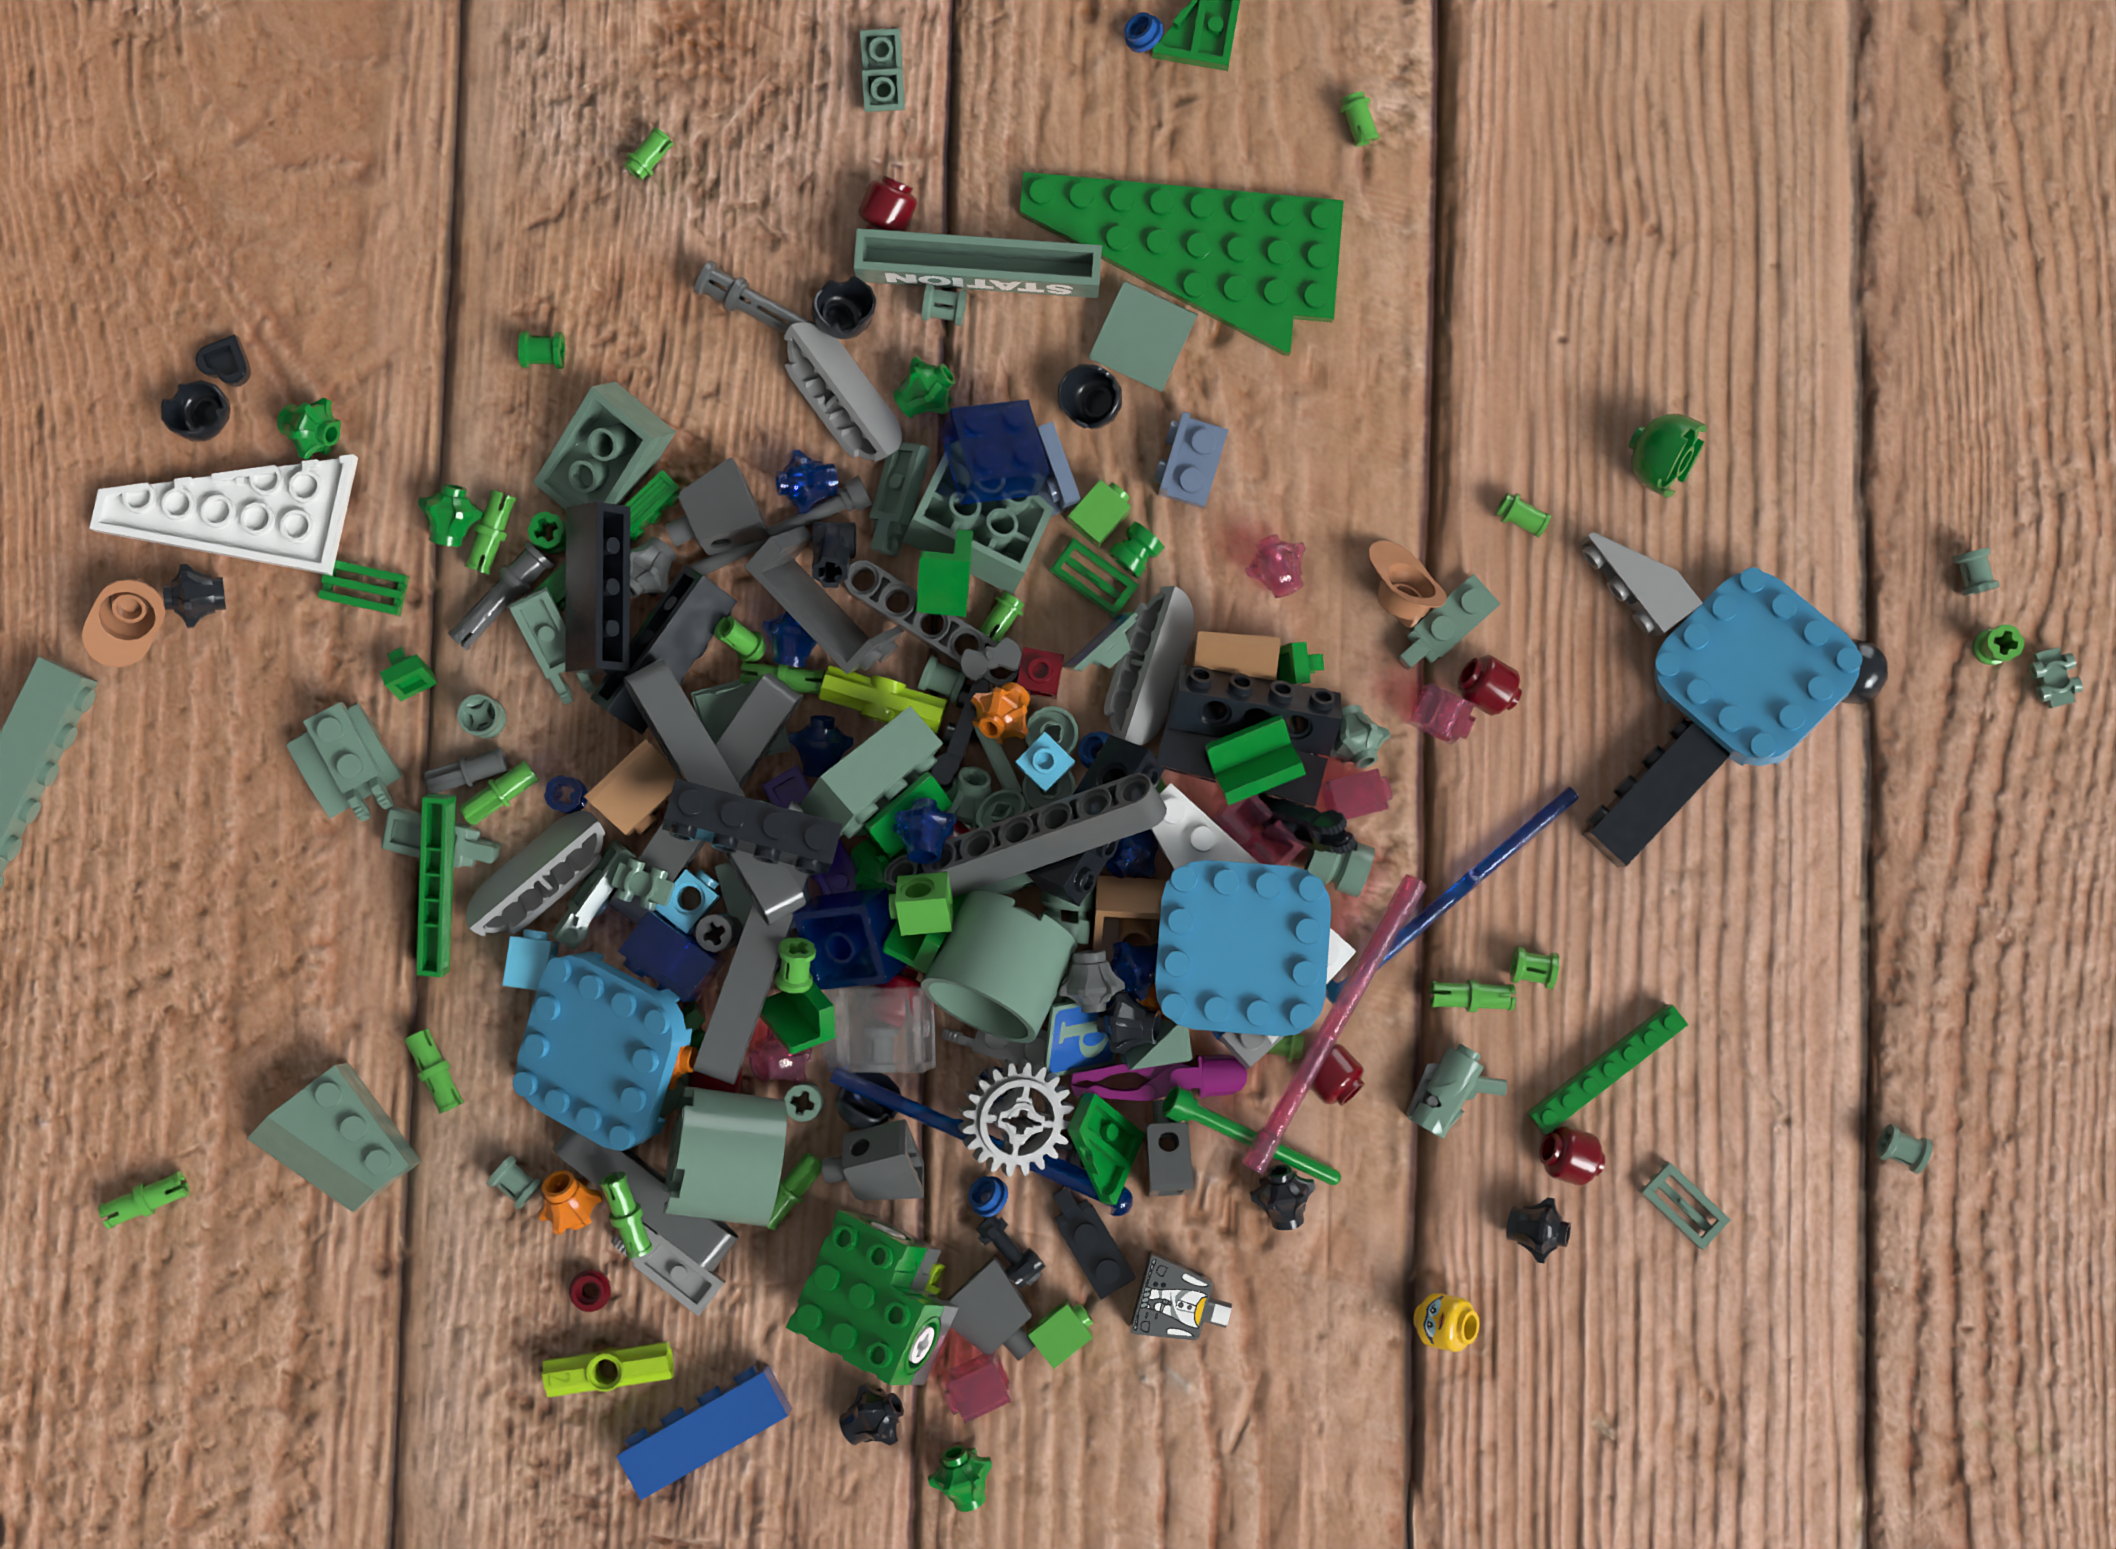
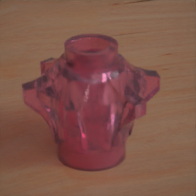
M1273 534L1259 540L1255 544L1258 551L1255 553L1251 564L1244 569L1247 576L1261 581L1268 590L1272 591L1274 598L1287 596L1304 586L1301 578V560L1306 548L1303 542L1288 543L1284 540L1280 541L1278 534Z
M768 1028L764 1041L749 1055L750 1068L756 1078L763 1082L771 1079H788L798 1084L802 1083L807 1079L805 1064L811 1060L812 1047L795 1054H790Z

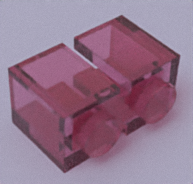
M1378 768L1330 780L1321 785L1326 810L1332 809L1338 813H1343L1346 821L1389 809L1387 801L1392 800L1389 780L1387 776L1380 777Z
M1257 795L1229 806L1226 802L1210 818L1260 864L1287 866L1304 848L1296 836L1281 823L1280 819L1259 833L1253 829L1273 815Z
M995 1350L989 1356L982 1354L950 1369L948 1381L945 1384L946 1391L943 1392L952 1414L960 1413L964 1423H967L1010 1403L1012 1385Z

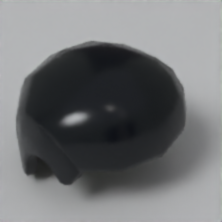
M852 276L849 280L839 283L830 279L813 296L811 315L817 327L823 333L837 339L855 338L871 324L875 311L876 297L872 288L858 277Z
M1079 364L1067 371L1059 383L1057 402L1059 408L1076 425L1084 429H1101L1113 422L1122 407V389L1116 378L1104 368L1098 365Z
M203 380L179 384L178 391L174 397L162 400L161 420L171 432L192 442L208 441L217 436L230 419L231 408L229 399L217 385Z
M1851 639L1857 646V650L1862 654L1863 660L1860 666L1859 677L1846 700L1843 699L1841 702L1862 705L1875 699L1888 680V662L1882 651L1873 643Z
M860 1068L854 1070L846 1082H843L838 1089L835 1097V1106L839 1116L851 1128L861 1130L892 1122L902 1105L903 1099L900 1088L889 1076L876 1070Z

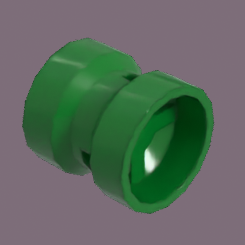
M1134 521L1126 530L1128 540L1124 539L1122 542H1116L1108 551V554L1122 569L1138 579L1146 570L1147 558H1156L1165 547L1153 533L1140 523Z

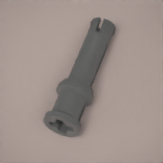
M711 260L705 264L694 286L695 294L700 296L704 293L724 304L725 310L729 312L740 310L784 335L792 324L799 322L816 324L750 289L749 283L745 278L739 277L736 279L717 269V264ZM714 282L723 285L727 290L725 291L714 285ZM744 299H749L751 304L745 302ZM763 307L775 313L776 315L788 320L789 324H786L778 320L777 318L765 313L760 308Z
M530 540L524 543L525 549L509 566L503 565L500 568L499 576L501 578L461 621L448 632L458 644L462 643L461 646L464 649L469 650L471 645L519 594L522 596L528 594L531 591L530 585L546 568L552 569L555 566V563Z

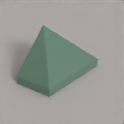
M1170 1018L1161 1019V1029L1157 1043L1137 1045L1130 1048L1124 1054L1119 1053L1120 1061L1125 1063L1129 1070L1192 1060L1189 1029L1176 1024Z

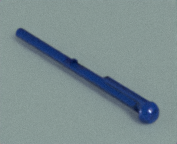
M1567 787L1353 969L1347 978L1338 983L1331 979L1326 984V989L1328 990L1326 997L1329 1002L1339 1007L1351 1004L1352 1002L1348 995L1372 976L1579 799L1578 794L1571 787Z
M837 1066L830 1077L829 1082L959 1140L964 1141L970 1135L958 1129V1125L964 1122V1120L951 1118ZM989 1135L993 1144L1002 1147L1003 1140ZM1048 1154L1043 1155L1045 1164L1043 1170L1033 1162H1030L1029 1171L1101 1202L1086 1170L1060 1158L1054 1159ZM1123 1187L1116 1205H1108L1111 1207V1216H1123L1132 1208L1133 1196L1127 1187Z

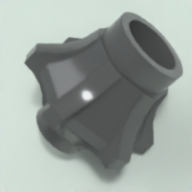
M650 537L646 543L630 550V596L637 598L640 594L648 593L656 597L658 593L664 595L669 588L668 573L673 561L676 559V554L661 539Z
M1088 950L1072 953V964H1070L1069 974L1058 990L1060 996L1069 997L1077 1004H1080L1082 1013L1105 1011L1106 1002L1115 993L1125 989L1124 981L1118 978L1112 971L1109 961L1106 960L1105 950Z

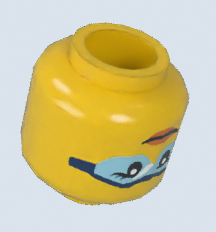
M1432 1293L1416 1308L1414 1325L1417 1328L1420 1340L1425 1345L1450 1352L1462 1351L1468 1344H1471L1477 1337L1479 1317L1471 1303L1465 1298L1443 1293Z

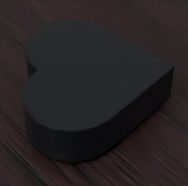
M235 334L202 347L196 355L195 361L199 371L208 377L219 378L229 386H242L250 378V364L240 338Z

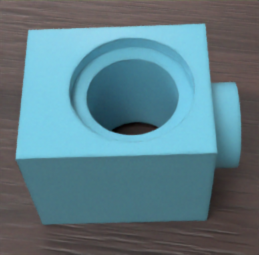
M1046 732L1015 762L1016 766L1045 794L1075 765V761Z
M685 869L675 881V888L668 905L657 904L655 909L684 933L693 934L700 920L710 913L723 895L715 890L719 883L708 873L699 869L695 874L692 870ZM689 887L697 888L702 898L700 905L692 911L687 910L682 904V894Z
M528 929L523 930V937L510 936L502 986L537 990L549 960L557 958L559 942L548 940L549 932Z

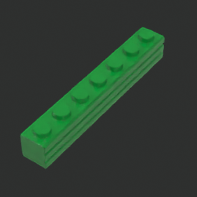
M663 470L624 505L630 507V542L638 541L645 533L643 530L650 523L652 525L656 524L663 517L662 512L668 506L672 508L680 501L678 494L681 488ZM566 561L533 591L535 592L547 586L560 612L566 609Z
M430 793L422 797L417 975L443 977L450 972L456 795Z
M1665 1004L1528 1110L1526 1114L1542 1134H1549L1688 1026V1023L1673 1004Z

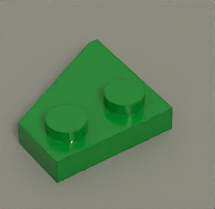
M1191 0L1173 20L1172 26L1161 41L1153 47L1152 58L1228 71L1240 0Z
M1083 1093L1067 1130L1100 1201L1103 1204L1116 1205L1145 1134L1095 1093Z

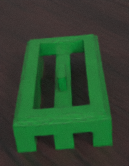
M1074 537L1049 569L1050 573L1113 619L1116 618L1139 586ZM1075 550L1126 589L1123 593L1119 592L1070 555ZM1065 563L1115 599L1116 603L1111 605L1061 567Z
M335 560L332 576L325 574L322 576L321 582L323 587L322 590H319L317 598L401 617L410 577ZM337 570L398 583L397 590L339 578L336 577ZM334 586L395 599L393 606L332 593Z

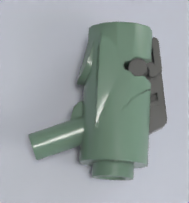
M1459 1044L1456 1050L1448 1047L1439 1063H1428L1425 1065L1407 1109L1408 1119L1444 1139L1450 1128L1464 1113L1461 1108L1466 1100L1473 1099L1477 1093L1505 1096L1507 1080L1480 1076L1484 1069V1066L1478 1063L1481 1055L1462 1044Z

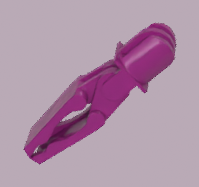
M1196 1055V1065H1187L1184 1062L1129 1070L1125 1063L1120 1062L1072 1073L1070 1083L1074 1096H1082L1083 1093H1095L1100 1098L1151 1101L1166 1097L1174 1085H1179L1187 1090L1198 1088V1096L1204 1098L1232 1095L1242 1090L1247 1081V1071L1236 1057L1232 1055ZM1124 1072H1137L1149 1079L1136 1088L1129 1089L1110 1088L1098 1083L1088 1086L1075 1084L1084 1080L1097 1082L1110 1075Z

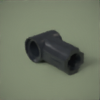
M814 522L812 578L818 580L824 588H838L839 583L848 579L850 559H855L857 531L855 522Z

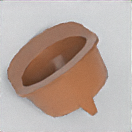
M1380 540L1372 543L1368 550V557L1374 570L1380 577L1377 597L1383 609L1394 615L1404 626L1410 628L1415 626L1430 608H1438L1445 604L1447 600L1445 591L1433 580L1422 563L1410 551L1391 541Z
M140 577L137 580H117L106 585L98 594L84 622L81 634L84 648L91 658L102 665L115 668L130 666L141 660L149 650L163 623L166 610L162 597L154 588L146 584L145 579Z

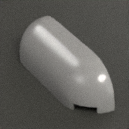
M806 322L790 325L784 336V340L788 341L787 352L789 363L785 364V368L794 384L840 446L851 457L860 456L874 462L892 455L901 445L902 433L900 425L893 412L844 346L836 338L820 331L817 325Z
M1175 586L1161 587V592L1150 599L1146 605L1142 602L1135 610L1138 615L1135 617L1137 622L1128 629L1126 635L1131 649L1117 662L1104 704V715L1109 716L1110 726L1113 731L1112 735L1137 745L1149 742L1161 729L1168 712L1169 698L1179 664L1184 663L1193 634L1194 612L1191 601L1184 591Z
M588 811L570 813L553 823L498 869L477 889L469 902L466 911V922L469 929L482 936H485L486 933H502L506 931L510 935L529 925L586 877L602 859L600 852L603 847L605 832L598 819Z

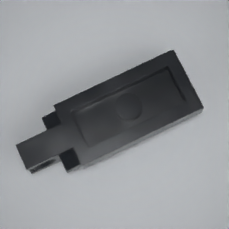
M1067 1185L1052 1193L1062 1211L1060 1215L1055 1217L1059 1225L1058 1229L1099 1298L1102 1300L1136 1279L1134 1272L1095 1207L1091 1206L1087 1199L1077 1203Z

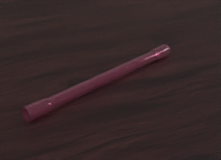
M1405 874L1387 906L1384 917L1267 1122L1258 1131L1241 1161L1247 1167L1261 1175L1264 1174L1281 1144L1282 1136L1390 946L1424 893L1427 885L1408 874Z

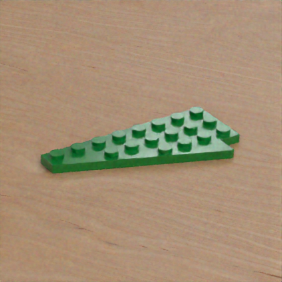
M1023 172L1020 201L1021 217L1070 243L1102 245V260L1283 356H1289L1291 353L1294 319L1330 323L1334 320L1344 200Z

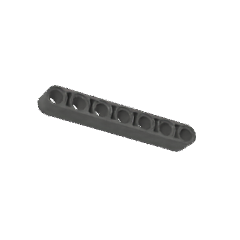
M659 659L623 678L632 700L679 779L746 797L663 659ZM739 850L736 853L722 851L767 925L775 923L806 905L804 895L785 863L779 861L778 864L761 862L754 859L753 854Z
M769 672L758 682L715 745L741 790L803 698V695ZM662 823L638 859L645 862L644 871L651 872L653 866L669 871L666 879L675 882L684 870L688 869L706 841L698 839L684 841L669 835V831L662 830ZM616 891L609 903L610 907L642 929L646 928L658 913L656 909L651 911L640 907L639 903L642 897L637 895L633 896L631 902H627L617 898Z
M1140 773L1131 774L900 856L887 866L884 872V879L891 890L896 893L898 876L948 872L952 897H956L1151 829L1163 821L1167 807L1148 776Z
M790 802L788 809L805 813L799 806L801 803ZM786 864L804 895L810 875L797 871L794 865ZM754 904L752 905L698 1052L693 1071L734 1085L780 961L779 944L782 940L788 938L798 909L775 923L767 925Z

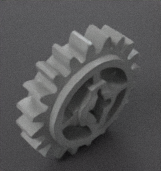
M1022 1058L1016 1069L1011 1061L1005 1059L1002 1073L989 1065V1080L985 1081L983 1078L975 1076L974 1081L979 1090L977 1092L971 1090L964 1091V1095L972 1103L970 1106L958 1107V1111L969 1118V1120L960 1123L958 1129L965 1134H970L964 1139V1146L969 1150L975 1149L972 1157L979 1163L986 1160V1167L991 1172H995L1001 1165L1002 1172L1011 1177L1015 1166H1017L1019 1171L1024 1176H1027L1029 1174L1030 1162H1033L1043 1170L1045 1168L1043 1155L1048 1154L1050 1157L1057 1159L1059 1156L1053 1145L1055 1143L1066 1145L1069 1142L1060 1132L1062 1129H1068L1071 1122L1063 1117V1115L1072 1112L1074 1106L1069 1102L1062 1101L1070 1092L1064 1086H1057L1060 1078L1053 1072L1046 1075L1047 1068L1040 1063H1037L1031 1070L1030 1062ZM1030 1088L1038 1090L1042 1096L1045 1112L1037 1111L1032 1106V1099L1029 1097ZM1008 1090L1007 1095L1000 1101L994 1102L998 1096ZM1019 1112H1022L1025 1115L1021 1116V1118H1014L1013 1124L1006 1119H1011V1117H1017L1019 1115ZM987 1123H994L1001 1130V1136L1004 1138L1002 1147L992 1143L988 1135ZM1037 1133V1135L1032 1140L1025 1144V1141L1031 1135Z

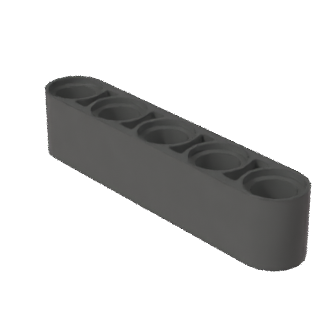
M859 560L849 566L848 579L844 581L852 597L896 626L899 625L902 630L960 666L962 657L955 650L956 644L960 639L964 637L975 639L978 642V650L983 651L986 647H994L998 644L956 616L918 612L917 591L874 563L867 560ZM862 572H869L875 576L874 585L866 591H859L853 587L855 577ZM895 594H904L909 598L908 608L901 613L891 612L887 608L888 600ZM936 615L944 621L943 629L936 635H928L921 630L922 622L928 616ZM1019 668L1012 671V674L1005 679L994 678L988 669L982 676V679L989 681L991 687L1001 688L1005 683L1017 682Z
M569 1127L553 1147V1151L561 1159L601 1190L603 1189L599 1182L603 1177L616 1172V1175L620 1171L625 1172L634 1201L642 1207L644 1214L641 1220L706 1270L713 1272L739 1238L722 1221L664 1214V1202H668L670 1193L664 1192L665 1177L629 1149L615 1151L602 1147Z

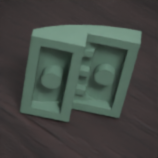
M1124 281L1096 339L1089 359L1162 392L1198 314Z
M357 702L348 707L347 709L383 774L380 777L385 786L401 778V770L381 742L380 733L360 703ZM306 731L287 742L286 746L329 818L348 809L350 805L346 794L341 793L309 732ZM369 782L357 788L363 799L373 794Z

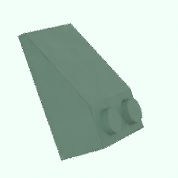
M616 381L592 386L533 483L565 510L567 507L592 502L621 505L658 462L676 431Z

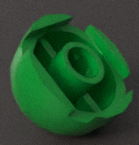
M1677 413L1657 417L1646 428L1639 426L1629 442V448L1633 449L1631 465L1633 473L1645 487L1665 498L1672 496L1676 491L1669 487L1676 478L1682 483L1685 481L1701 452L1704 441L1697 437L1699 432H1707L1706 425L1691 417Z

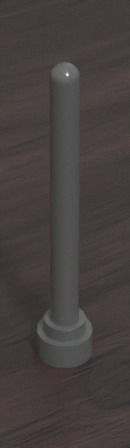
M859 475L844 482L845 487L838 489L839 494L768 527L771 537L801 526L806 528L814 524V522H819L846 508L848 511L857 509L859 512L873 505ZM769 538L715 555H709L692 563L690 568L705 576L758 551Z

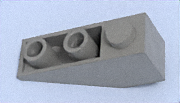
M1592 532L1580 541L1584 547L1582 554L1586 561L1594 569L1600 568L1609 579V582H1607L1609 590L1619 601L1623 602L1625 600L1634 611L1632 615L1634 622L1644 633L1648 634L1650 632L1655 638L1665 633L1703 604L1677 570L1595 532Z

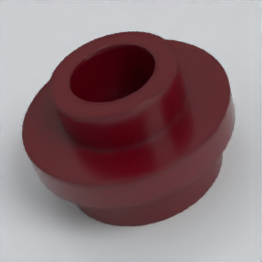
M594 1269L584 1270L577 1274L569 1287L572 1303L578 1309L585 1312H594L604 1307L609 1301L612 1292L608 1277L601 1271ZM586 1283H594L597 1286L598 1294L596 1297H589L585 1294L584 1287Z

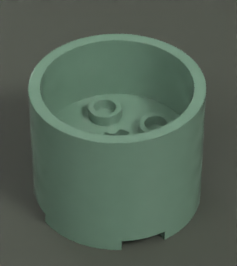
M987 891L969 892L953 920L952 932H947L921 982L922 990L942 1010L979 1031L1012 1042H1032L1036 1039L1059 991L1058 988L1066 977L1070 964H1072V953L1076 951L1078 945L1065 928L1047 915L1043 914L1038 919L1034 914L1025 909L1013 907L1015 904L1013 898Z
M683 1086L677 1110L681 1111L679 1117L676 1118L669 1146L664 1192L670 1193L668 1202H664L663 1213L766 1227L774 1209L783 1164L787 1128L786 1101Z

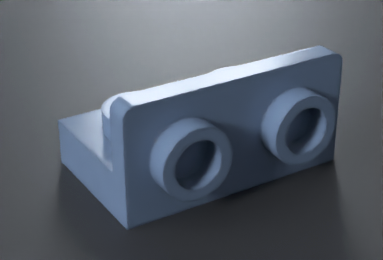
M1183 411L1180 422L1174 420L1171 422L1165 442L1172 445L1171 453L1168 460L1160 458L1154 482L1161 484L1159 496L1205 509L1228 429L1190 418L1191 413Z
M1050 422L1038 426L1035 436L1015 442L1012 450L1023 481L1054 508L1052 517L1075 509L1081 498L1054 423Z

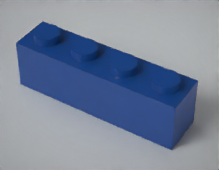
M755 1365L744 1369L733 1377L735 1384L721 1391L717 1385L696 1398L699 1403L697 1406L686 1412L680 1406L659 1419L662 1426L649 1433L645 1427L641 1428L623 1440L626 1446L621 1449L616 1457L640 1501L788 1417L792 1407L769 1365L760 1370H757Z

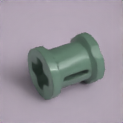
M927 284L923 298L921 319L928 321L931 317L954 321L956 326L962 327L966 310L967 290L961 289L959 293L934 289L933 284ZM936 303L952 305L953 307L940 306Z
M1983 548L1952 557L1954 564H1959L1965 586L1962 590L1963 597L2000 587L1999 581L1993 579L1988 561V556L1991 554L1990 548Z
M931 655L921 676L918 689L925 691L928 688L949 697L950 702L956 704L963 685L966 684L967 677L962 671L939 663L938 658Z
M803 1082L800 1085L794 1086L787 1092L784 1098L788 1116L799 1122L809 1121L817 1116L824 1107L825 1100L820 1088L809 1082ZM807 1091L810 1093L809 1100L815 1103V1105L801 1112L799 1111L800 1104L794 1101V1096L799 1097Z
M1889 1124L1884 1128L1878 1140L1876 1155L1882 1160L1890 1158L1908 1166L1909 1171L1919 1174L1928 1164L1933 1144L1930 1139L1925 1137L1920 1139L1900 1132L1898 1126Z
M511 1155L496 1169L486 1184L491 1188L496 1186L514 1202L513 1206L520 1210L538 1191L543 1182L538 1178L533 1179L515 1164L516 1158Z

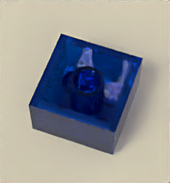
M1029 399L950 409L940 434L960 505L1038 495L1050 471Z
M887 887L814 896L806 902V905L793 913L799 938H804L814 943L816 955L810 962L809 972L813 977V982L820 990L888 983L908 965L882 951V947L896 923V919H891Z
M648 911L618 950L620 954L626 957L623 962L626 968L641 978L644 976L650 978L651 976L660 983L656 987L658 991L670 989L680 997V1002L697 1000L726 962L716 952L706 951L699 945L696 937L692 934L684 933L658 911Z

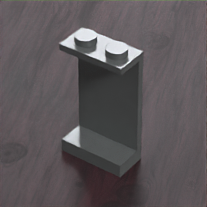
M804 526L770 537L744 567L846 674L859 668L866 671L877 661L880 663L885 661L898 648L894 641L904 632L899 625L870 639L795 561L796 557L813 540V535Z

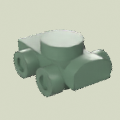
M2060 647L2033 654L2035 662L2029 664V671L2034 679L2037 678L2039 686L2036 687V695L2039 701H2047L2049 709L2076 702L2074 694L2082 692L2083 684L2078 676L2068 677L2066 670L2076 667L2073 654L2067 653L2062 655Z
M630 857L628 864L619 862L611 886L619 888L616 894L617 898L631 902L634 895L640 896L642 898L639 906L651 911L655 910L657 903L663 906L668 905L675 888V882L666 879L669 871L653 866L651 872L644 871L645 862Z

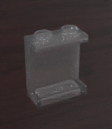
M837 985L825 989V996L834 1005L836 1038L823 1042V1056L828 1061V1072L922 1073L936 1067L934 1002L923 992L921 985L910 987H848V985Z

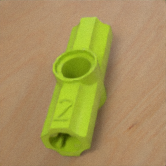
M829 666L825 673L819 699L859 711L862 716L887 724L911 706L935 734H938L947 704L946 699L906 688L907 685L877 675H871L870 678L856 672L846 674L841 668Z
M669 1341L625 1348L608 1347L598 1352L545 1359L542 1372L543 1387L548 1398L594 1390L608 1392L616 1387L672 1379L674 1377V1359ZM601 1360H611L616 1364L618 1369V1376L616 1378L609 1379L601 1374L599 1369Z

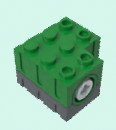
M838 1210L832 1223L834 1224L829 1236H826L816 1258L815 1268L812 1274L808 1276L798 1298L797 1308L794 1314H791L785 1328L796 1334L808 1337L810 1342L830 1353H837L843 1357V1360L857 1368L878 1376L877 1379L888 1385H924L959 1308L948 1301L936 1298L935 1294L925 1289L930 1277V1270L933 1264H936L941 1250L875 1215Z

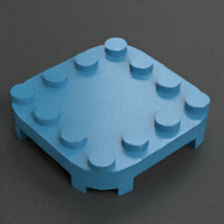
M1752 567L1744 570L1743 573L1735 574L1723 582L1703 604L1666 638L1657 652L1653 675L1657 687L1656 692L1664 703L1667 704L1670 701L1730 753L1729 759L1741 766L1744 764L1763 766L1773 763L1776 766L1788 758L1791 751L1843 699L1846 700L1859 677L1863 658L1860 651L1857 650V646L1848 635L1778 578Z
M1203 860L1190 862L1175 869L1170 879L1166 882L1161 899L1155 978L1157 1001L1164 1015L1176 1024L1194 1030L1281 1037L1296 1035L1310 1028L1321 1014L1326 995L1331 905L1329 894L1322 880L1304 869L1269 864Z
M589 951L553 958L547 963L546 969L539 981L518 1053L513 1088L519 1096L525 1097L538 1111L602 1147L623 1151L641 1145L652 1136L660 1134L667 1121L659 1117L680 1047L690 1045L692 1028H685L683 1013L676 1003L680 1000V997L670 989L658 991L602 961L603 954Z

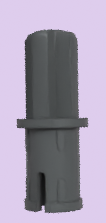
M499 747L496 750L469 758L462 755L459 758L460 761L427 770L424 773V779L430 793H439L468 784L469 787L475 786V781L503 772L507 773L509 765L502 747Z

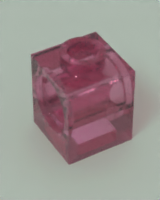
M1430 683L1424 687L1407 724L1451 745L1457 742L1459 737L1466 739L1476 720V717L1470 715L1475 704Z

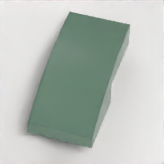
M900 28L861 30L864 111L905 110Z

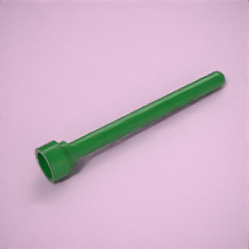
M1174 1085L1170 1089L1163 1102L1162 1115L1176 1122H1181L1182 1120L1189 1122L1192 1119L1329 1185H1337L1341 1181V1174L1338 1170L1199 1105L1198 1099L1193 1097V1092L1179 1085Z

